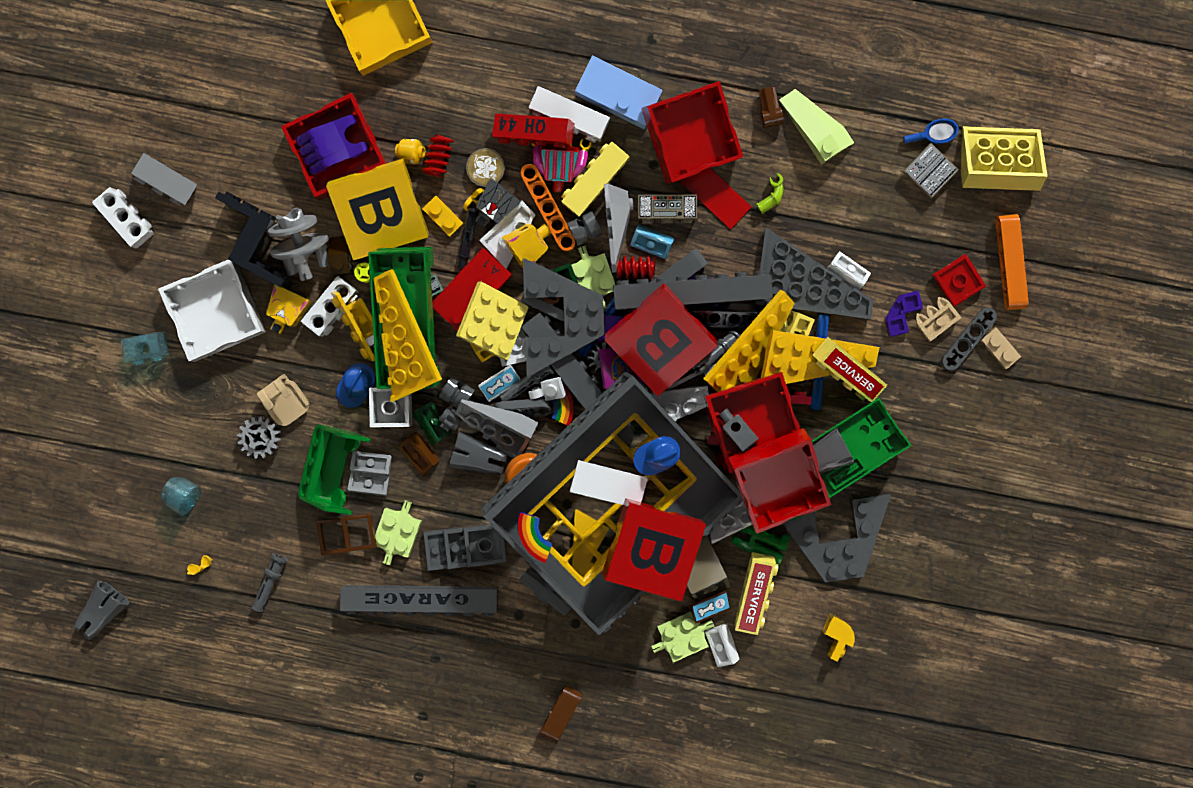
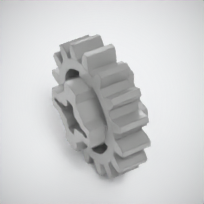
M260 416L258 420L256 417H251L252 422L249 420L244 421L246 427L240 426L239 428L243 432L237 434V436L242 438V440L238 441V444L244 445L241 451L248 450L247 456H251L254 453V458L256 459L259 458L260 454L262 458H265L267 453L270 455L274 453L272 448H279L276 442L281 441V438L277 437V434L281 432L275 431L274 428H276L277 424L271 425L270 418L264 421V416ZM256 424H261L257 430L251 428ZM255 434H261L262 440L257 441L258 437ZM261 445L267 446L264 450H257Z

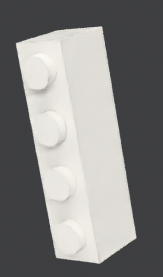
M539 86L529 105V111L532 112V116L570 119L575 123L573 134H583L585 139L594 143L596 141L601 142L610 121V117Z

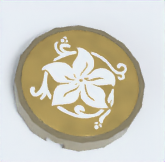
M483 148L476 150L470 155L467 160L466 170L467 175L474 184L486 187L490 178L497 183L501 181L504 176L505 165L499 153L492 149Z

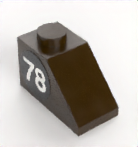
M345 236L329 238L328 265L329 275L331 276L353 275L351 253Z

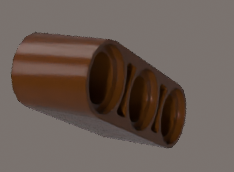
M565 685L542 725L539 735L557 743L583 694Z

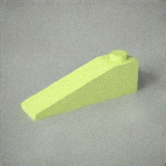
M796 89L779 99V102L821 165L854 143L840 123Z

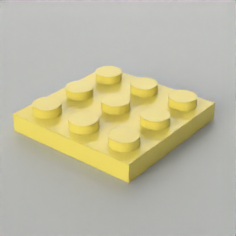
M477 282L456 336L503 360H508L529 306L483 282Z

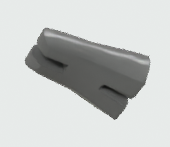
M837 428L813 445L820 474L855 463Z
M459 431L448 468L502 475L504 467L491 463V459L506 462L508 454L465 432Z
M97 581L73 628L81 632L90 622L91 625L83 636L88 640H92L129 605L128 599L107 582Z

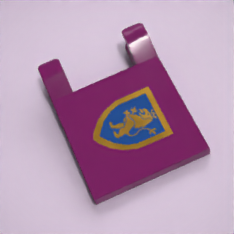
M612 348L598 350L603 389L609 388L625 372L633 375L640 384L644 383Z

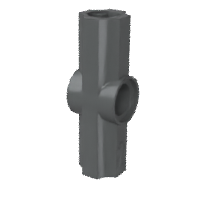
M528 567L520 577L519 581L531 589L537 598L545 604H550L562 615L565 616L572 608L531 567Z

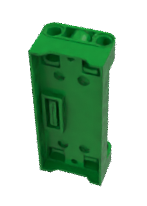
M433 247L379 248L368 252L377 389L391 388V385H388L389 370L385 364L381 335L383 327L379 320V315H381L380 306L376 299L374 278L388 270H394L436 364L430 266L434 265ZM440 381L432 385H429L425 388H434L435 386L440 385Z
M880 398L812 440L814 445L837 428L855 462L854 464L820 474L825 483L829 498L912 446L896 425ZM885 425L888 426V430H884ZM803 515L794 517L792 520L795 521Z

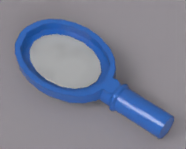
M937 119L929 123L924 132L903 136V142L906 144L926 139L933 144H945L957 136L959 128L956 122L951 119Z

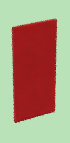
M711 168L680 181L693 195H697V199L730 230L752 207Z

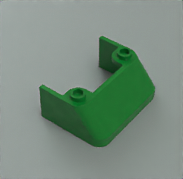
M316 425L313 430L298 490L300 500L323 511L351 515L352 511L343 507L346 495L339 486L348 451L354 452L359 447L360 441L370 442V438L326 425Z

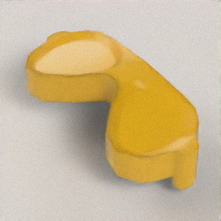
M477 189L465 201L463 208L466 211L472 202L477 204L478 200L476 198L484 189Z
M204 555L200 566L195 564L188 565L187 574L196 575L212 564V558Z

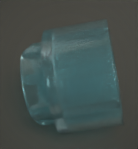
M185 477L171 478L161 491L164 505L181 516L187 514L195 506L201 495V487Z

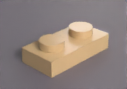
M996 327L980 340L1004 369H1008L1021 357Z

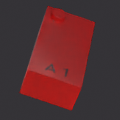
M482 248L432 301L433 308L458 331L477 282H483L500 291L513 275L487 250Z

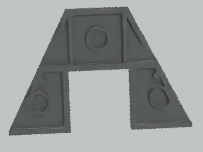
M523 258L524 298L563 297L565 336L526 337L527 377L603 336L604 312L603 295Z
M883 494L851 499L856 538L819 543L815 511L803 515L795 521L789 519L783 525L825 583L864 577L891 495Z

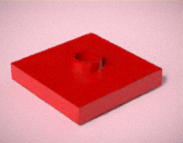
M967 254L960 256L932 274L944 296L953 307L987 287Z

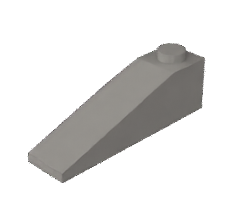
M604 184L612 272H616L630 219V210H633V199L628 197V191L610 184Z
M463 399L455 412L470 427L480 430L483 433L482 437L486 440H492L497 445V449L507 453L513 459L522 454L538 422L523 414Z

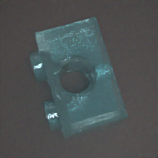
M165 332L121 339L125 362H130L133 366L145 364L144 360L151 359L152 362L164 360L163 356L170 355ZM145 344L149 347L147 354H144L142 350Z

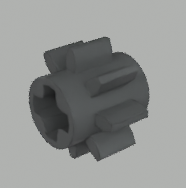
M454 407L451 411L446 408L438 419L442 422L440 427L447 432L450 428L455 431L462 421L455 414L457 409Z

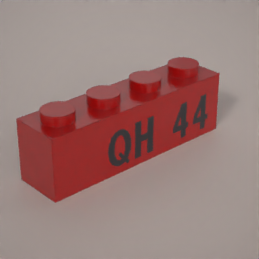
M495 113L492 137L497 139L498 143L509 145L510 142H516L517 145L528 146V143H532L537 147L553 145L554 148L564 149L565 146L572 147L575 123L568 118Z

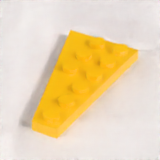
M393 269L374 278L376 299L381 313L379 320L383 327L381 335L385 364L389 370L388 385H391L392 392L390 396L391 403L442 380Z
M780 289L703 378L716 392L756 379L764 364L770 330L781 331L795 304L786 292Z
M770 330L761 378L782 372L786 384L830 376V370L827 368L824 371L816 364L818 360L813 356L814 352L826 338ZM831 339L866 368L876 366L880 347Z

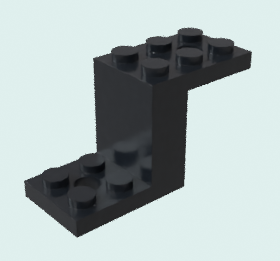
M218 191L215 199L250 217L228 260L281 288L289 290L292 282L288 281V276L275 270L271 272V267L260 263L273 236L269 235L268 230L277 224L275 221L276 217L263 210L259 213V208L246 201L240 203L242 201L241 198L227 191L225 194Z

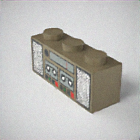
M638 195V221H642V224H653L654 221H661V224H673V221H681V224H692V221L697 219V195Z

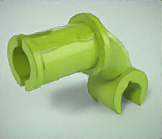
M777 173V177L780 179L778 183L773 182L770 177V184L774 188V192H771L769 197L756 204L762 214L774 206L780 205L784 190L781 174Z

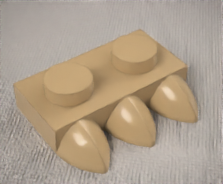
M941 297L937 298L939 310L933 306H927L929 318L922 314H916L917 327L929 342L961 318L951 303Z

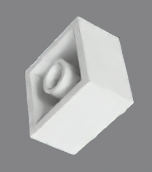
M369 388L370 427L412 426V394L391 403V388Z

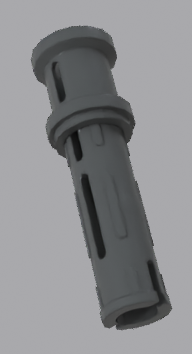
M729 330L727 336L717 340L718 347L692 367L693 370L698 368L694 372L698 375L702 374L704 370L727 352L740 335L735 330Z
M549 365L529 377L526 375L499 396L502 401H512L534 384H540L542 379L549 374L553 375L555 372Z
M272 553L271 562L268 568H265L264 580L251 606L257 612H263L276 580L281 578V570L284 564L288 562V559L280 554Z

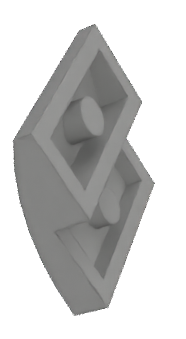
M354 451L350 465L351 473L348 492L387 496L392 456Z

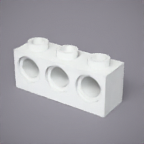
M109 187L92 203L128 245L137 249L154 234L150 229L152 226L145 218H140L138 215L139 210L133 204L129 205L125 200L127 197L120 189L116 190ZM114 197L115 204L110 207L109 201ZM127 212L128 218L123 222L122 215ZM140 227L141 233L135 236V229Z
M340 276L334 279L301 320L303 324L318 336H327L334 328L332 326L333 323L341 319L342 313L340 309H336L333 313H329L327 310V306L332 302L331 299L333 298L331 292H340L343 287H346L348 295L342 298L346 306L358 299L357 294L359 291ZM319 317L324 321L321 328H317L315 325V321Z

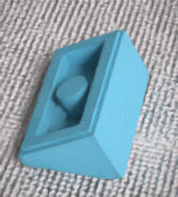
M638 224L630 246L666 260L674 238Z

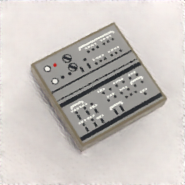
M930 143L907 166L903 173L931 199L959 169Z

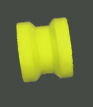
M363 262L356 266L354 274L359 281L364 283L370 282V272L368 274L369 264Z

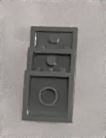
M491 524L423 532L428 571L507 562L504 537Z

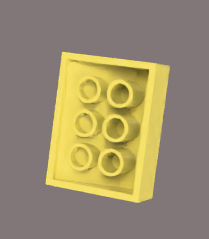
M963 127L961 149L962 187L1040 191L1047 179L1041 130Z

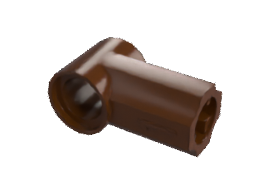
M766 87L759 90L763 127L783 125V112L778 104L775 87Z

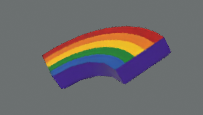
M562 382L566 396L552 400L554 405L552 418L569 426L572 422L574 406L571 394Z
M519 511L517 529L524 548L535 559L546 563L552 543L544 539L540 534L538 527L539 517Z

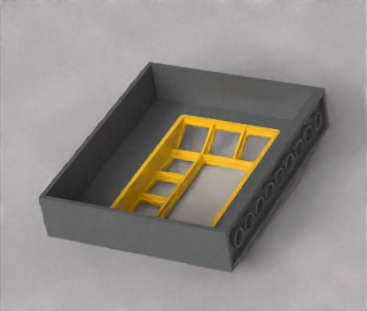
M627 372L623 373L480 509L483 517L598 635L602 632L606 633L616 619H620L625 615L626 609L629 606L635 605L640 600V596L645 591L605 581L601 574L610 548L603 554H600L587 540L603 523H606L616 533L617 526L610 517L622 506L621 504L615 503L589 529L581 534L548 500L574 476L578 460L588 462L612 439L633 460L635 452L642 445L659 437H671L676 440L680 448V457L676 465L688 478L671 490H668L655 474L644 475L643 477L648 478L647 482L651 480L664 494L654 505L655 508L701 519L706 524L703 536H707L711 533L712 527L717 522H722L727 517V513L731 509L738 507L742 502L741 494L737 488L633 375ZM635 420L649 436L630 449L617 434L627 424ZM543 504L557 517V520L543 538L549 540L561 524H564L577 538L564 557L551 546L546 563L535 559L527 552L520 540L517 529L519 511L533 515ZM581 545H584L597 559L583 578L568 563Z

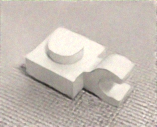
M561 377L543 380L540 383L541 387H534L532 391L528 392L530 399L544 396L546 401L566 396Z

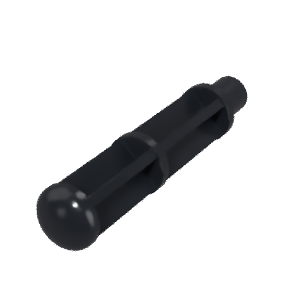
M474 208L467 210L468 213L458 255V267L461 268L466 266L470 258L473 235L475 234V220L479 214V211Z

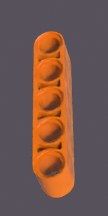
M532 164L523 166L521 169L522 179L558 247L563 252H571L575 247L574 236L538 169ZM527 170L535 172V176L531 179L526 178L524 175ZM542 187L545 191L543 195L536 196L534 189ZM544 205H553V211L545 213L543 211ZM555 221H560L563 227L561 230L556 231L552 228V224ZM564 238H569L572 240V245L564 248L561 245V241Z
M1018 214L997 216L996 233L1004 306L1007 311L1027 309L1029 301L1020 218Z

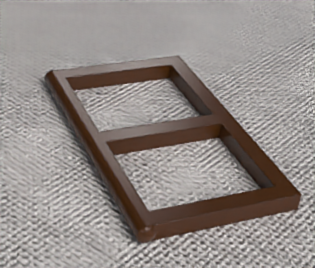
M372 513L316 521L321 555L377 548ZM367 518L371 544L351 547L347 521ZM342 521L346 548L326 550L322 524Z

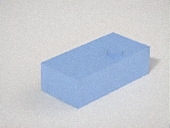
M592 55L575 90V96L645 130L647 125L641 108L659 102L663 90Z

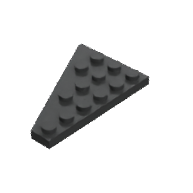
M765 228L759 271H766V274L772 275L773 297L781 289L795 303L792 309L871 319L873 299L864 295L860 290L807 256L806 253L788 243L784 238ZM773 298L757 299L754 304L767 306Z

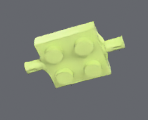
M586 246L578 248L582 259L572 264L578 284L603 295V297L613 292L615 282L605 253L598 256H589ZM603 298V308L606 309L607 307Z
M404 500L401 511H394L389 508H385L375 537L377 547L386 551L383 560L384 564L391 565L393 555L396 554L407 558L410 557L422 520L413 518L408 514L412 502Z
M690 611L657 626L662 642L651 647L654 649V653L665 649L670 654L674 663L709 647L704 631L715 626L711 619L702 624L700 622L695 624Z

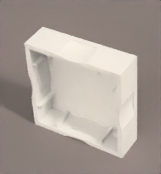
M230 260L209 267L195 276L183 278L158 289L166 309L176 325L178 337L188 361L196 362L266 332L240 267Z

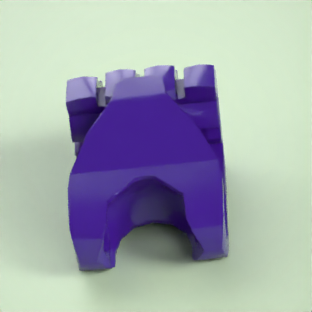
M348 115L315 127L296 138L297 144L303 146L299 149L301 155H307L304 158L306 165H312L309 167L312 175L327 171L334 164L360 156L370 149L366 142L352 144L345 139L347 129L356 124L354 115Z

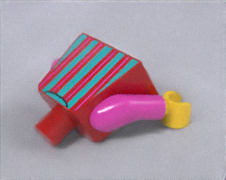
M582 139L579 147H565L564 149H557L551 145L537 147L532 144L534 147L533 163L546 181H553L552 191L563 192L564 182H572L573 178L578 177L586 166L591 142H589L588 147H583Z

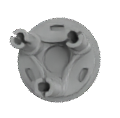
M293 208L286 216H276L277 224L269 228V235L273 237L291 235V239L273 247L270 254L272 257L283 261L287 275H294L298 272L301 281H304L305 278L307 280L311 279L313 276L307 261L313 252L316 253L320 267L329 266L326 249L328 235L325 233L301 235L300 231L308 229L317 223L316 216L303 215L302 209Z

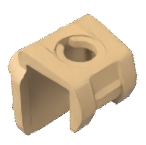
M285 374L257 393L267 412L281 426L291 424L309 409V401L298 385L294 381L289 380Z

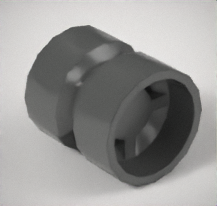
M592 211L583 215L581 220L575 219L567 223L578 246L588 242L589 237L594 239L603 234Z
M451 376L441 391L439 398L448 403L453 402V406L458 408L461 400L470 401L476 390L468 385L462 386L460 380Z

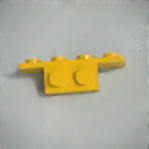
M331 292L333 297L331 301L336 309H340L342 313L341 319L346 326L349 325L352 331L350 333L352 339L356 343L358 342L361 347L359 349L364 359L372 362L375 361V356L366 342V339L373 335V320L362 298H359L346 306L339 292Z

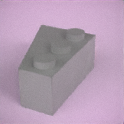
M146 153L142 154L131 173L135 176L134 180L142 185L145 183L152 185L151 190L161 196L163 193L169 195V200L178 206L181 203L186 205L197 186L196 183L158 162Z

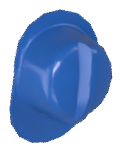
M362 363L350 366L343 375L336 390L339 402L349 408L361 405L369 394V388H372L374 385L375 374L368 365Z
M659 437L637 449L633 459L634 465L644 475L660 473L677 463L680 457V448L673 438Z

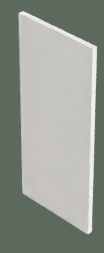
M578 460L570 492L621 505L624 504L625 498L641 502L648 478Z

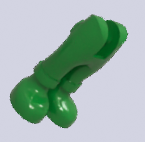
M752 525L740 530L742 533L748 534L746 541L732 536L730 541L744 551L775 557L778 567L784 554L756 543V540L769 546L772 545L784 552L790 540V535L783 534L781 537H775V535L765 531L756 534Z

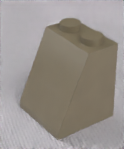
M707 536L702 537L687 584L695 603L731 587Z

